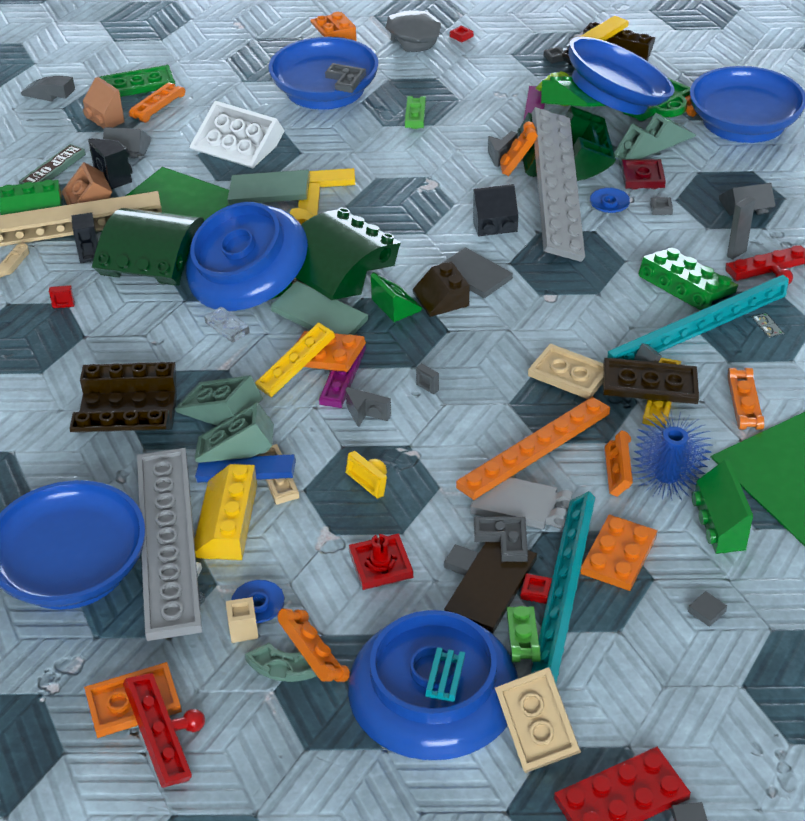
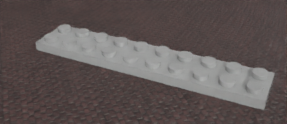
M535 107L532 111V122L538 135L534 146L543 251L582 262L585 258L570 118Z
M186 448L137 455L139 508L145 523V539L141 554L146 640L151 641L202 633Z

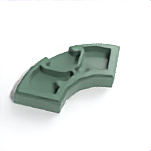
M267 643L245 654L247 663L255 671L270 679L295 682L317 677L300 652L285 653Z

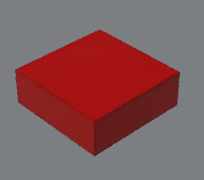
M461 25L450 31V37L462 43L474 37V31Z
M71 285L49 287L53 308L75 306Z
M526 573L520 599L547 604L552 578Z

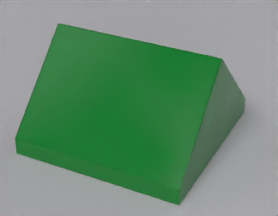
M374 272L370 275L372 300L393 322L422 310V307L400 285Z

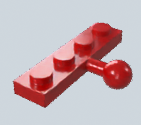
M796 245L783 250H775L771 253L738 259L734 262L726 263L725 271L735 281L773 272L776 277L784 275L789 278V285L793 280V274L786 268L805 264V248L801 245Z
M153 673L126 678L123 686L161 788L189 781L192 774L175 731L186 729L189 732L200 731L205 725L204 714L198 709H190L183 717L171 720Z

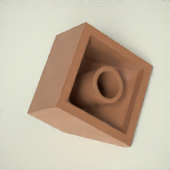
M96 77L83 99L84 115L103 129L104 127L114 128L125 122L119 90L101 78Z
M83 162L62 190V194L67 205L109 199L112 190L102 171Z

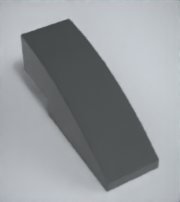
M69 76L44 77L30 83L21 92V95L51 102L56 97L67 98L75 91L73 77Z

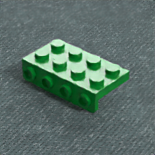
M668 248L644 256L639 270L641 278L700 311L710 307L712 301L736 293L738 284L731 281L730 277L719 275L714 272L713 268L697 263L696 259L686 257L674 248Z

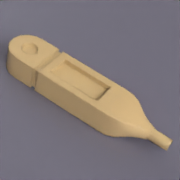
M17 244L13 251L0 263V278L12 274L28 256L29 249L27 244Z

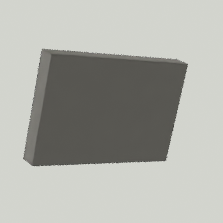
M466 247L442 262L452 261L470 285V291L482 298H486L513 279L512 272Z

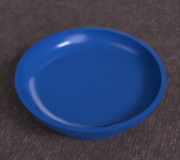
M316 37L291 43L276 52L269 62V72L273 82L280 90L287 94L293 103L305 108L318 110L340 108L355 102L362 96L364 89L372 82L378 70V58L371 48L360 42L340 37ZM332 63L366 69V76L353 93L335 90V83L338 80L325 77V72Z
M576 37L571 40L569 59L575 68L572 73V79L583 92L596 101L621 112L643 114L649 106L661 105L673 95L674 87L671 81L659 69L640 56L620 46L596 38Z
M730 66L714 69L699 76L690 88L692 106L702 118L705 127L713 134L734 142L759 143L774 139L785 128L792 125L805 109V92L802 87L791 78L765 68Z
M241 202L220 209L201 224L192 239L186 263V279L190 291L199 302L209 308L220 311L244 310L270 300L283 291L302 268L308 248L305 230L298 220L287 211L261 203Z
M87 480L57 482L24 494L10 503L0 513V588L10 596L21 601L56 610L79 608L100 600L118 586L140 557L145 539V523L140 508L123 491L104 483Z
M426 610L411 613L395 620L379 630L363 645L352 665L348 683V697L353 715L358 724L379 745L409 758L447 760L478 751L495 740L505 730L508 724L495 687L519 678L515 663H512L511 655L507 648L487 629L456 613ZM437 647L443 648L442 652L448 653V649L454 650L455 655H459V652H465V660L455 702L426 697V688ZM441 660L433 691H438L445 661ZM451 663L444 693H450L457 663Z

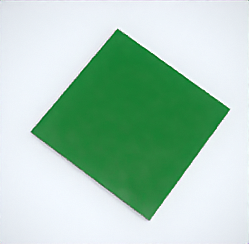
M161 167L126 195L158 191L162 213L202 217L204 221L215 212L229 206L227 200L228 189L165 167Z
M805 412L713 454L710 458L717 464L723 460L730 459L741 487L805 546Z

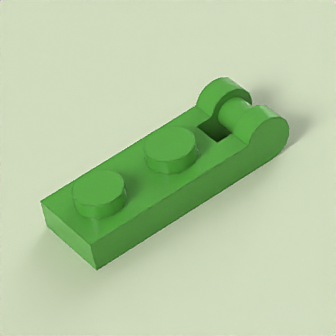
M407 96L405 128H424L426 96H420V98Z
M534 606L507 607L512 663L520 662L521 659H531V662H540V645L538 642Z

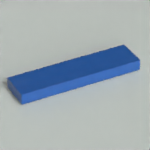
M294 454L202 462L198 463L195 478L197 483L208 482V480L229 464L255 465L257 480L293 478L296 458Z

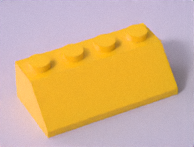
M229 464L208 480L194 539L196 558L243 560L257 490L255 465Z

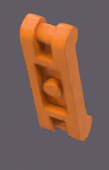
M167 83L133 106L129 111V116L134 119L139 118L142 122H148L150 116L157 113L164 106L177 97L182 98L185 95V88Z
M728 368V383L738 429L746 430L747 427H755L756 430H763L764 416L760 409L753 378V368H744V370Z
M281 609L278 613L280 625L317 677L323 682H331L333 680L336 682H346L350 676L349 668L346 665H340L333 656L330 647L322 641L317 630L309 623L307 611L297 609L293 612L292 609Z

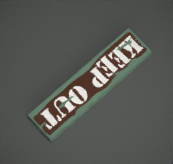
M69 144L19 180V184L52 180L85 156V149Z

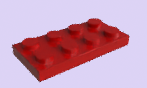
M657 746L555 792L554 800L568 821H644L672 808V805H678L689 800L691 792Z

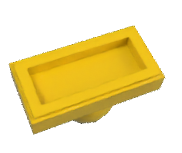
M356 451L348 453L345 473L377 499L383 497L387 480V469L383 461L379 459L367 461Z

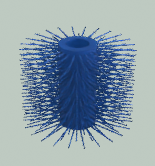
M673 418V427H671V423L669 425L668 420H666L668 428L665 426V423L663 424L660 421L665 430L652 422L661 433H656L652 427L643 424L652 432L647 434L649 431L645 433L644 430H639L647 436H637L644 443L635 445L644 450L634 451L642 457L632 458L636 461L640 459L643 464L631 466H638L639 468L643 466L650 467L643 468L645 470L632 473H651L647 476L655 477L643 483V485L657 479L662 485L663 483H665V486L666 483L669 484L670 494V483L675 484L676 482L681 490L683 489L678 481L688 489L691 488L683 481L684 479H688L689 483L696 485L690 479L695 477V480H698L699 477L693 473L697 470V474H706L698 468L708 467L700 461L710 460L702 454L712 453L706 449L704 452V448L701 449V447L711 446L712 444L694 445L702 443H695L701 440L690 438L702 437H694L696 435L688 433L697 428L695 427L686 432L685 430L690 426L688 425L686 429L685 427L682 429L678 425L675 427Z

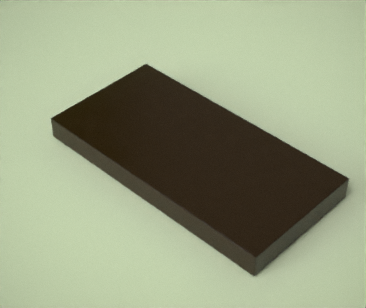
M604 358L603 395L698 404L697 366Z
M485 542L444 608V611L462 615L481 625L489 632L494 633L506 613L507 607L510 606L523 584L526 573L528 574L534 565L537 553L528 550V562H501L500 542Z

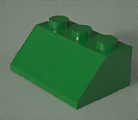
M48 179L42 182H26L0 187V215L63 206L59 180Z
M727 459L696 481L695 491L691 495L693 505L697 506L699 510V521L701 525H705L707 541L709 544H712L716 554L745 551L753 519V513L730 459Z

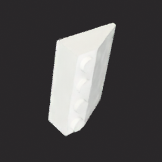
M214 101L189 148L254 168L277 146L284 133V129L276 118Z

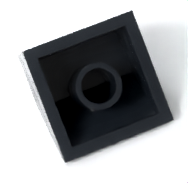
M88 139L93 167L103 172L111 190L131 183L133 171L128 161L130 154L127 147L123 146L118 140Z
M514 184L473 189V224L478 237L518 232L519 215Z

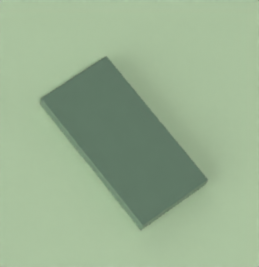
M309 169L232 175L227 199L228 204L307 200L310 179Z
M298 281L271 305V311L309 330L319 322L336 334L354 335L368 321L367 314L338 300H330L315 289Z

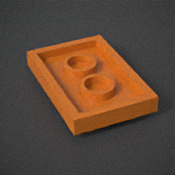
M304 331L298 341L309 331ZM334 333L336 337L304 367L348 372L366 344L364 336Z
M609 514L581 566L580 574L631 591L656 540L658 530Z
M167 662L84 687L97 738L138 726L123 686L125 679L129 677L153 673L169 716L182 712Z

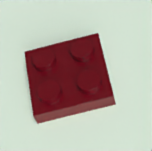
M661 159L622 160L621 167L625 189L665 188L666 180Z

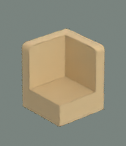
M253 597L226 601L231 642L258 639Z

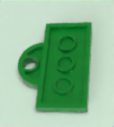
M668 78L674 87V93L669 100L661 105L649 106L643 114H629L625 112L623 114L636 118L638 121H645L654 116L655 113L664 117L682 115L687 109L686 97L690 95V87Z

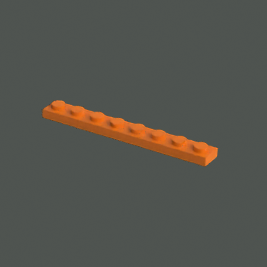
M594 397L589 398L456 481V488L471 499H477L610 414V407Z

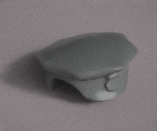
M409 10L388 16L385 26L386 30L391 33V41L397 39L406 52H421L435 45L440 34L441 23L427 11Z

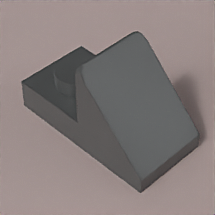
M510 131L502 140L488 136V153L495 167L500 166L501 157L509 151L513 141L518 139L517 132Z
M350 387L346 388L347 408L358 427L366 416L384 421L390 419L391 398Z

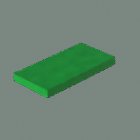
M169 65L99 77L118 89L120 97L157 91L167 83L175 84Z

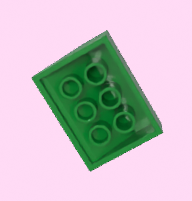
M550 76V80H542L541 103L583 107L606 106L583 92L570 76Z

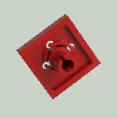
M399 533L389 536L379 534V538H377V535H374L371 540L349 545V553L362 590L414 578L413 569Z

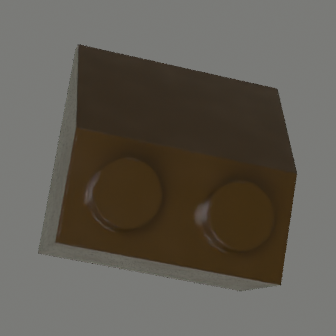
M450 261L432 266L413 288V294L429 317L469 306L470 285L453 262Z

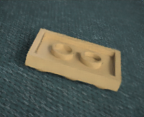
M549 344L528 369V376L589 399L603 384V363Z
M549 667L495 687L525 773L581 753Z

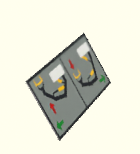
M767 313L751 316L768 337L784 334Z

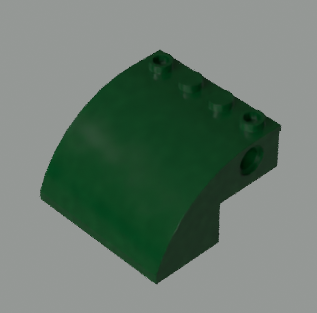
M570 106L565 116L570 118L577 181L605 171L615 163L616 158L605 118ZM529 112L517 130L518 137L524 131L523 125L526 122H532V114ZM534 144L523 157L525 173L531 177H537Z
M131 208L118 209L111 215L102 230L92 268L103 276L120 278L121 273L154 277L159 283L179 286L192 239L204 222V219L202 217Z
M338 208V210L320 213L301 224L307 236L308 248L304 264L295 278L330 300L362 294L367 271L395 266L401 242L395 240L392 234L381 232L378 226L367 224L364 222V218L353 216L348 209Z

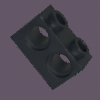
M93 213L71 215L80 263L93 262L98 244Z

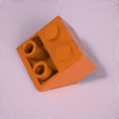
M334 12L327 16H318L315 19H311L312 25L324 37H340L357 41L356 26L342 12Z

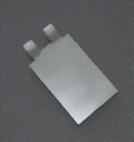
M510 477L473 500L471 514L485 517H526V526L544 529L546 524L562 529L565 525L566 519L564 517L566 511H568L573 492L562 490L557 493V487Z

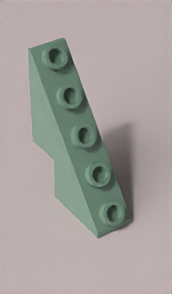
M655 113L646 129L633 123L631 124L614 155L621 164L622 160H639L693 138L696 134L684 126Z

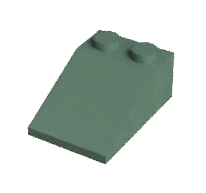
M251 375L200 382L175 410L177 413L218 426L255 403H259L263 397Z
M257 402L199 436L195 461L202 463L252 458L257 454H264L271 448L273 443L274 423Z

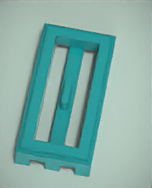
M437 647L426 688V697L455 702L465 660V652H459V655H455L454 650L448 649V653L442 652L443 648ZM441 660L445 661L438 691H433ZM451 663H457L450 693H444Z

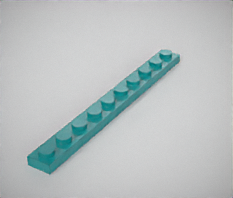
M781 275L608 351L607 358L633 360L642 343L648 344L660 353L785 297L789 278Z
M590 491L570 500L538 639L540 662H533L531 670L532 674L549 667L555 683H557L596 498Z

